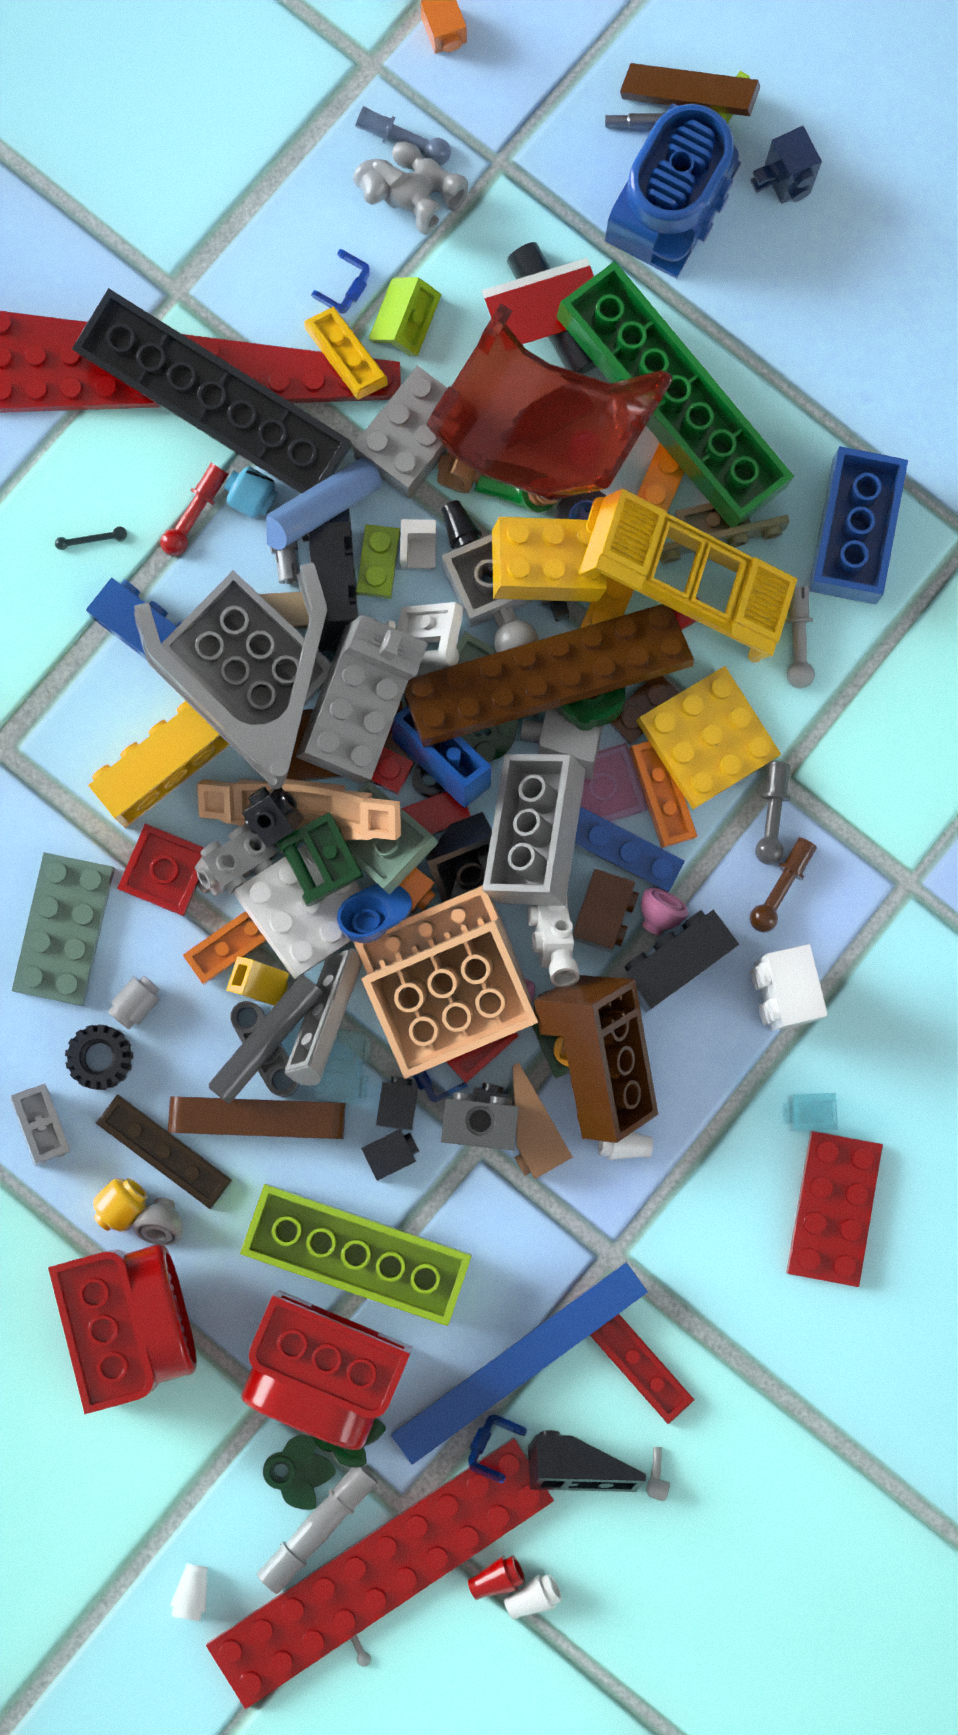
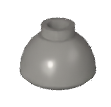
M156 1198L152 1205L145 1207L136 1217L132 1226L139 1238L155 1245H172L179 1242L183 1236L182 1220L179 1213L175 1210V1203L168 1198Z

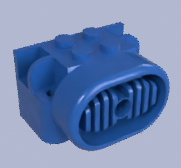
M672 103L667 112L653 126L631 166L629 179L609 215L605 242L675 279L678 278L698 240L705 242L714 224L712 221L716 212L721 213L730 195L728 192L734 181L732 179L741 165V161L738 160L739 153L734 145L731 129L721 115L708 107L697 104L678 106ZM674 167H682L687 171L680 172L675 170Z

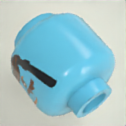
M250 466L245 467L240 474L233 471L224 486V489L229 491L227 504L252 519L260 514L265 517L278 492L274 491V481Z

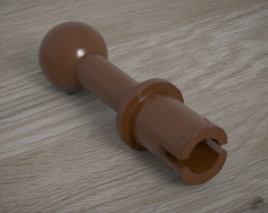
M799 837L785 862L779 863L778 867L783 871L765 903L756 906L750 913V924L756 931L769 932L777 925L778 914L776 911L795 878L798 880L804 879L803 872L817 849L816 845Z

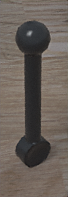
M118 526L113 532L71 539L58 537L55 540V547L58 550H65L68 546L114 538L122 542L127 538V532L124 527Z

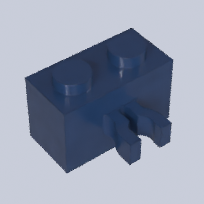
M804 126L772 139L765 165L753 171L754 178L750 181L756 193L772 185L781 204L791 199L793 202L800 201L811 193L822 160Z

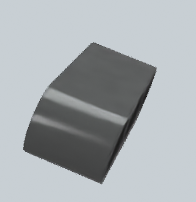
M251 1001L239 1002L233 1007L230 1014L232 1026L242 1043L266 1016L261 1007ZM247 1008L254 1009L257 1013L256 1023L252 1027L243 1028L239 1023L240 1013ZM282 1043L258 1072L271 1093L287 1097L293 1095L298 1090L300 1084L292 1081L291 1086L284 1091L278 1090L274 1085L275 1075L279 1071L285 1070L289 1060V1055Z

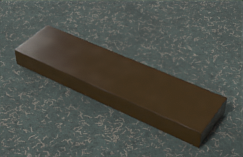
M119 1094L115 1096L96 1122L98 1126L209 1209H212L232 1182L230 1177L174 1135L168 1133L166 1129Z

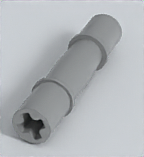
M364 1466L352 1467L339 1483L328 1491L329 1496L305 1519L288 1542L283 1541L280 1544L281 1547L256 1573L261 1582L272 1592L278 1594L294 1575L307 1565L306 1560L329 1538L348 1513L352 1515L355 1512L354 1509L377 1485L378 1481Z

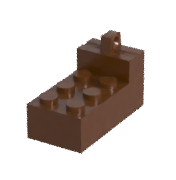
M579 975V980L575 984L544 991L534 1000L535 1010L539 1018V1031L542 1035L563 1036L565 1053L569 1065L571 1086L573 1088L582 1139L618 1143L659 1115L636 981L629 978Z

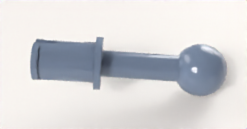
M365 106L362 107L355 124L356 128L383 138V143H386L388 137L398 142H411L424 153L425 158H432L439 165H443L449 160L451 148L449 143L443 138L436 137L428 140L393 124L396 117L392 116V118H389Z

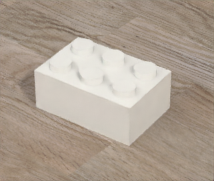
M810 944L767 953L754 962L755 968L750 970L751 980L755 991H761L763 1004H759V1013L763 1025L769 1024L770 1032L814 1022L828 1016Z

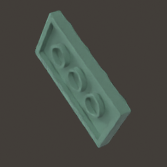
M43 852L11 991L84 1006L115 870L113 866Z

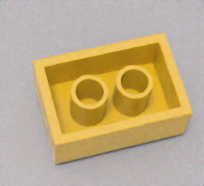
M499 517L492 529L493 599L598 602L607 590V576L599 572L585 578L578 575L591 534L586 529L587 520Z

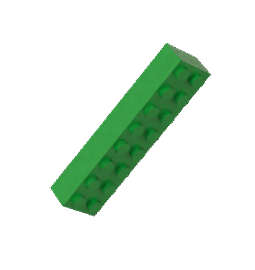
M616 261L612 262L560 302L556 318L731 528L741 525L788 487L794 478L791 471Z

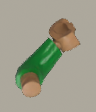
M454 447L446 455H441L437 466L439 470L437 481L448 489L469 493L473 483H476L474 491L498 498L530 512L541 513L548 511L559 500L561 495L558 482L546 475L522 467L485 460L481 467L482 456Z

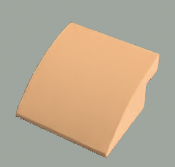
M483 885L407 917L398 925L387 930L382 937L374 942L366 944L354 942L367 972V975L361 978L404 1079L539 1022L501 916L493 898L482 890Z

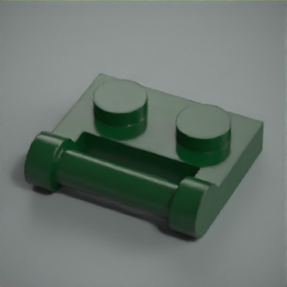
M331 812L300 827L275 843L279 852L285 854L304 892L302 898L307 907L321 902L327 896L364 877ZM304 841L325 881L319 886H316L297 848Z

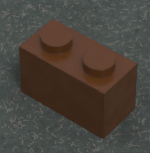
M594 869L573 930V939L610 953L614 945L621 947L628 926L622 925L625 912H633L639 893L633 891L635 882Z

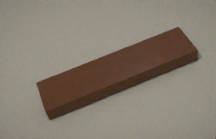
M630 63L620 94L622 99L669 106L672 103L678 106L697 104L720 113L750 117L761 86L758 79Z

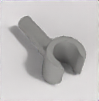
M653 1447L652 1471L646 1486V1492L651 1498L665 1501L669 1492L670 1482L660 1479L662 1447Z

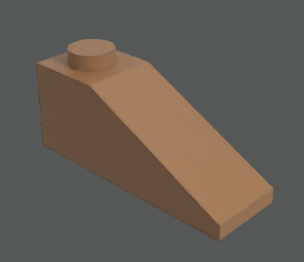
M520 1063L512 1066L514 1106H519L516 1148L520 1154L514 1158L524 1176L531 1173L533 1178L536 1179L573 1157Z

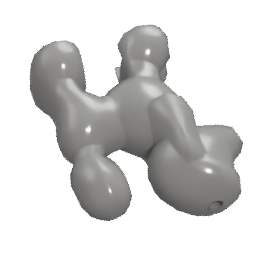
M401 141L396 143L391 153L394 161L399 166L414 169L413 173H405L383 159H370L362 162L354 172L353 181L364 192L365 201L374 205L385 200L393 208L399 207L412 212L416 216V228L424 235H429L433 232L440 220L434 214L441 207L438 202L430 199L431 192L442 194L446 207L452 211L460 208L466 199L469 185L468 180L460 174L447 172L432 158H424L419 148L411 142Z

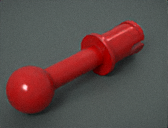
M213 463L209 464L195 489H190L196 495L176 527L165 531L161 536V548L169 556H179L186 551L188 547L187 534L207 502L214 506L215 502L213 499L229 476L227 472Z

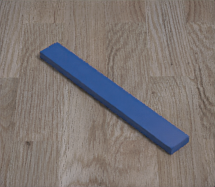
M626 1261L392 1432V1438L411 1465H413L648 1293V1290Z

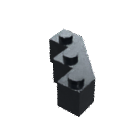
M350 508L302 537L303 542H309L310 563L313 562L327 605V613L318 646L319 652L336 651L345 626L358 618Z

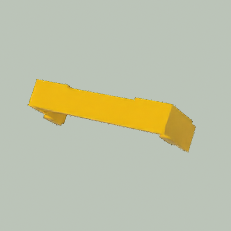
M623 488L605 497H598L593 501L586 523V529L591 534L578 575L585 578L599 572L750 647L748 659L753 663L773 656L776 644L780 640L797 578L668 514L666 510ZM666 537L696 552L684 592L654 578ZM707 559L737 573L725 613L696 599Z

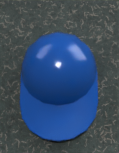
M374 884L351 895L341 904L337 914V922L341 932L349 940L366 944L378 940L387 930L406 919L411 912L413 903L409 893L399 885L389 895L378 884Z

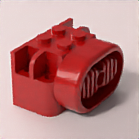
M158 1244L129 1253L118 1249L108 1250L48 1267L85 1415L139 1400L154 1391L159 1383L191 1375L195 1372L197 1356L193 1333L176 1268L168 1249L164 1245Z
M278 1290L272 1295L250 1346L248 1356L252 1369L242 1390L241 1399L253 1410L273 1420L330 1444L350 1450H359L365 1445L375 1418L384 1414L388 1409L413 1346Z

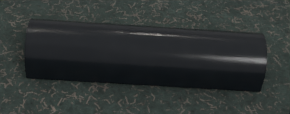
M530 242L519 247L507 259V264L516 279L551 269L537 242ZM568 331L548 336L572 380L597 367Z

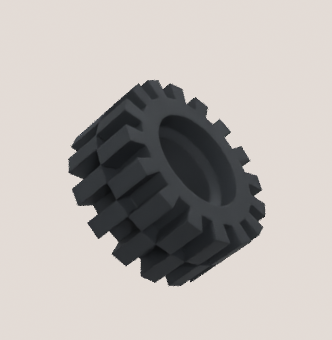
M106 1025L86 1026V1029L77 1031L75 1033L76 1036L69 1040V1049L65 1050V1056H67L65 1065L71 1072L69 1075L78 1081V1084L89 1089L106 1090L107 1088L117 1086L120 1081H124L127 1078L126 1074L128 1071H131L133 1066L131 1065V1059H134L130 1049V1042L126 1040L125 1035L120 1031ZM103 1043L111 1049L113 1060L106 1070L97 1072L87 1065L86 1053L91 1046Z

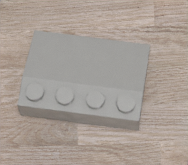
M232 570L162 642L161 646L237 720L257 725L267 724L279 718L288 708L305 638ZM318 650L304 706L322 689L331 665Z

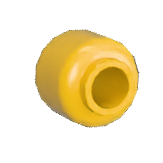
M121 1178L113 1179L94 1197L93 1206L96 1211L94 1219L106 1231L112 1228L118 1232H125L133 1226L136 1217L147 1207L145 1200L148 1196L144 1189L131 1178L126 1180Z

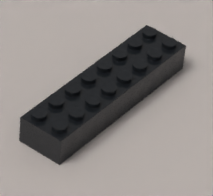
M110 288L105 292L72 347V350L81 357L300 494L335 474L353 445L351 440Z

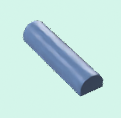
M362 457L267 514V545L274 549L282 550L379 490L382 480L377 467Z

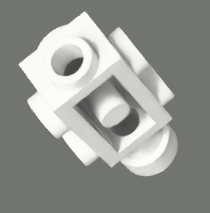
M566 897L565 906H528V924L535 928V932L532 935L533 953H539L541 968H549L550 980L557 987L571 986L580 977L578 964L572 957L574 939L572 933L573 924L570 921L567 906L568 897Z

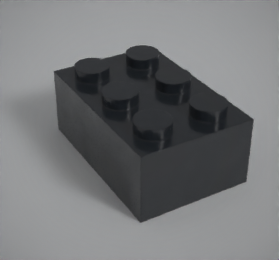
M701 909L681 925L684 931L676 936L672 930L652 946L655 950L653 954L647 957L642 952L624 966L627 972L622 978L635 979L639 1004L646 1013L740 945L714 909L706 915Z

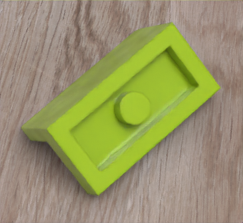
M419 277L393 278L369 335V340L373 343H391L408 356H418L442 294Z

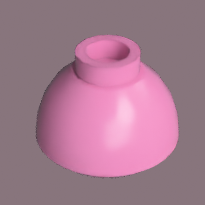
M649 888L644 891L641 900V912L645 920L642 926L647 931L655 935H661L663 930L679 926L689 915L686 905L671 893L659 888Z

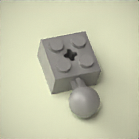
M492 534L442 555L443 569L459 604L464 607L463 614L469 627L472 628L493 618L495 619L498 626L494 637L496 653L539 640L536 630L529 623L518 620L514 609L531 603L534 600L493 599V583L482 582L483 574L487 573L490 578H493Z

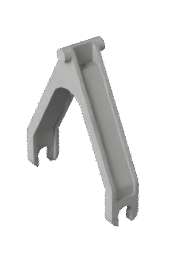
M313 562L300 565L301 571L297 574L309 616V624L288 708L279 718L267 724L251 725L237 720L161 646L149 603L134 606V617L148 664L273 789L281 788L286 780L327 613L326 601Z

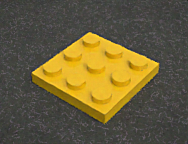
M723 666L636 720L692 810L782 755L726 666Z

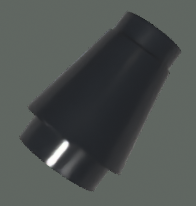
M454 500L442 507L441 511L452 549L460 548L481 539V530L460 501Z

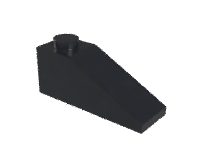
M542 1431L528 1445L530 1490L637 1492L646 1482V1474L574 1436L560 1435L559 1431Z

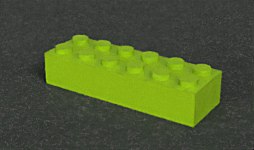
M270 1184L263 1185L240 1251V1255L445 1326L449 1325L472 1257L471 1253Z

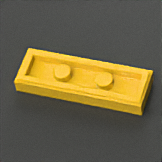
M334 306L304 321L305 330L357 400L388 385L386 375Z

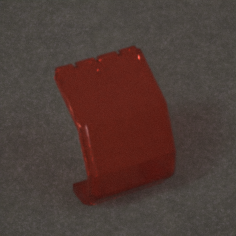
M500 304L451 387L448 386L433 410L426 426L456 460L477 473L547 500L555 501L608 488L672 383L673 377L669 373L660 370L610 384L549 364L525 349L506 325L513 311Z

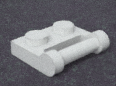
M456 602L401 607L397 630L427 643L440 642L438 650L425 651L420 665L440 664L442 667L457 665L459 653L456 647L464 611L463 606Z

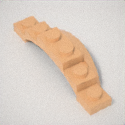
M203 779L197 783L199 817L219 819L224 823L238 826L244 825L246 823L242 812L250 804L247 798L263 786L267 790H270L271 787L267 781L240 779L236 783ZM286 779L282 786L284 791L289 792L294 797L297 809L304 817L296 830L331 812L345 840H370L372 838L396 840L401 836L400 801L372 798V793L345 790V785Z

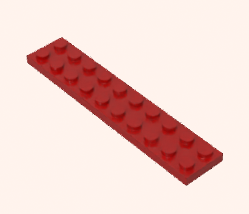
M513 1437L207 1642L206 1647L243 1707L247 1709L554 1502V1499L548 1490H530L529 1460Z

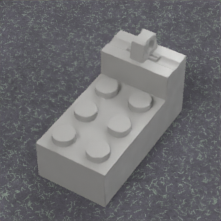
M360 615L346 625L296 757L359 784L370 781L408 680L416 676L428 643L365 615Z

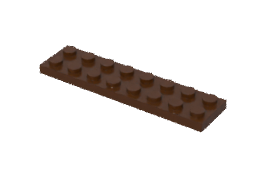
M660 604L416 676L408 680L403 696L422 746L426 747L693 667L694 657L672 608Z

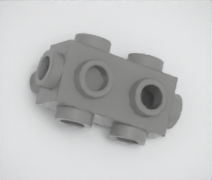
M246 824L241 825L228 835L230 841L223 845H220L218 841H214L200 852L202 857L194 867L200 881L198 883L199 889L203 893L211 891L214 896L225 890L229 894L233 893L237 887L247 882L245 880L246 877L253 873L257 875L274 864L272 860L278 853L275 849L277 848L276 844L274 843L266 848L257 834L252 833Z

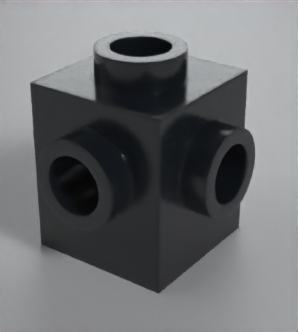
M265 786L261 787L247 798L250 804L242 812L247 827L252 833L258 835L266 848L295 831L304 819L297 809L294 797L289 792L284 791L282 787L279 789L271 788L270 790H267Z

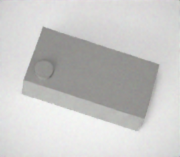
M504 754L482 889L498 903L565 906L586 772V769L571 754Z

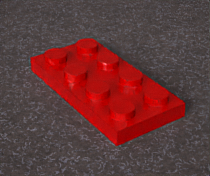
M810 1131L786 1270L787 1274L854 1287L860 1286L883 1144Z

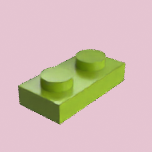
M365 524L356 590L357 595L392 599L400 528Z

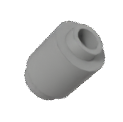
M133 976L111 1001L113 1006L108 1012L119 1023L130 1030L134 1024L139 1025L161 1000L156 995L160 989L145 976L140 980Z

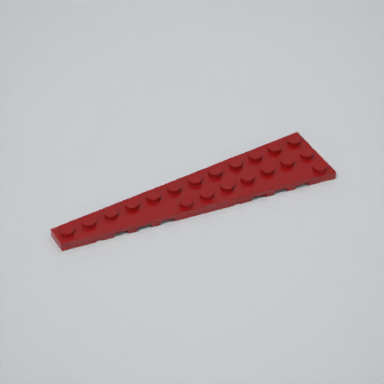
M0 311V413L160 408L161 406L72 350L87 322ZM183 334L291 403L390 400L401 386L400 362L374 359L386 375L388 385L357 400L325 355L320 351Z

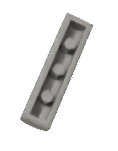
M353 949L333 954L325 959L316 984L324 993L306 1013L284 1072L285 1075L299 1084L314 1086L321 1081L362 966L359 954Z

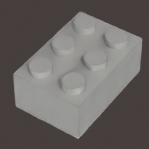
M417 365L354 443V457L357 460L363 457L373 463L384 481L410 499L438 464L441 455L446 454L473 420V407Z

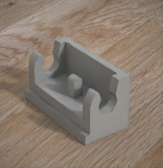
M46 1083L10 1096L11 1104L34 1166L41 1165L50 1159L64 1156L67 1152H70Z

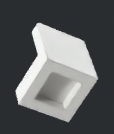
M401 519V569H435L436 520Z

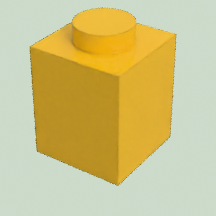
M237 956L226 991L275 1006L287 991V980L290 973L255 960Z

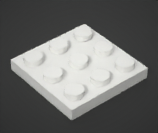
M305 843L298 850L316 886H319L325 881ZM285 856L237 887L233 894L295 980L352 942L341 932L337 922V914L341 904L348 897L362 889L355 881L327 896L321 902L307 907L302 898L304 892Z

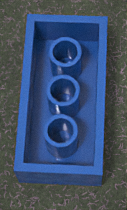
M838 447L832 459L809 581V592L875 605L884 595L908 465L907 459Z

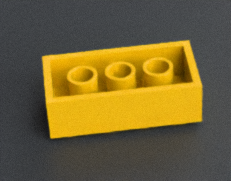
M186 701L177 708L178 714L168 722L161 720L149 730L148 734L150 736L140 744L137 742L130 744L121 752L120 756L122 758L111 767L109 764L101 767L92 776L94 781L88 786L124 828L128 827L230 745Z

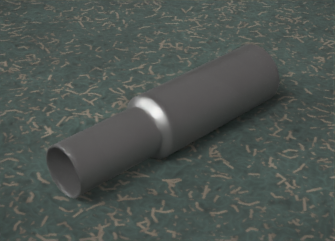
M664 113L605 115V127L652 129Z

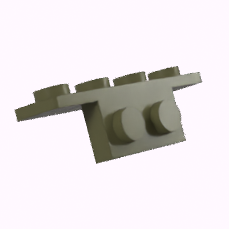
M711 503L677 510L674 514L676 518L734 548L743 546L749 542V539L762 536L763 540L779 537L783 534L782 531L786 530L790 522L788 515L750 523L748 518L741 525L731 528ZM675 541L664 544L659 560L661 564H668L680 560L683 554L692 552L696 554V552Z

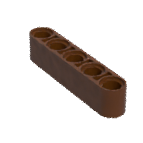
M170 1096L168 1133L344 1139L346 1103L234 1099L228 1104L221 1098Z

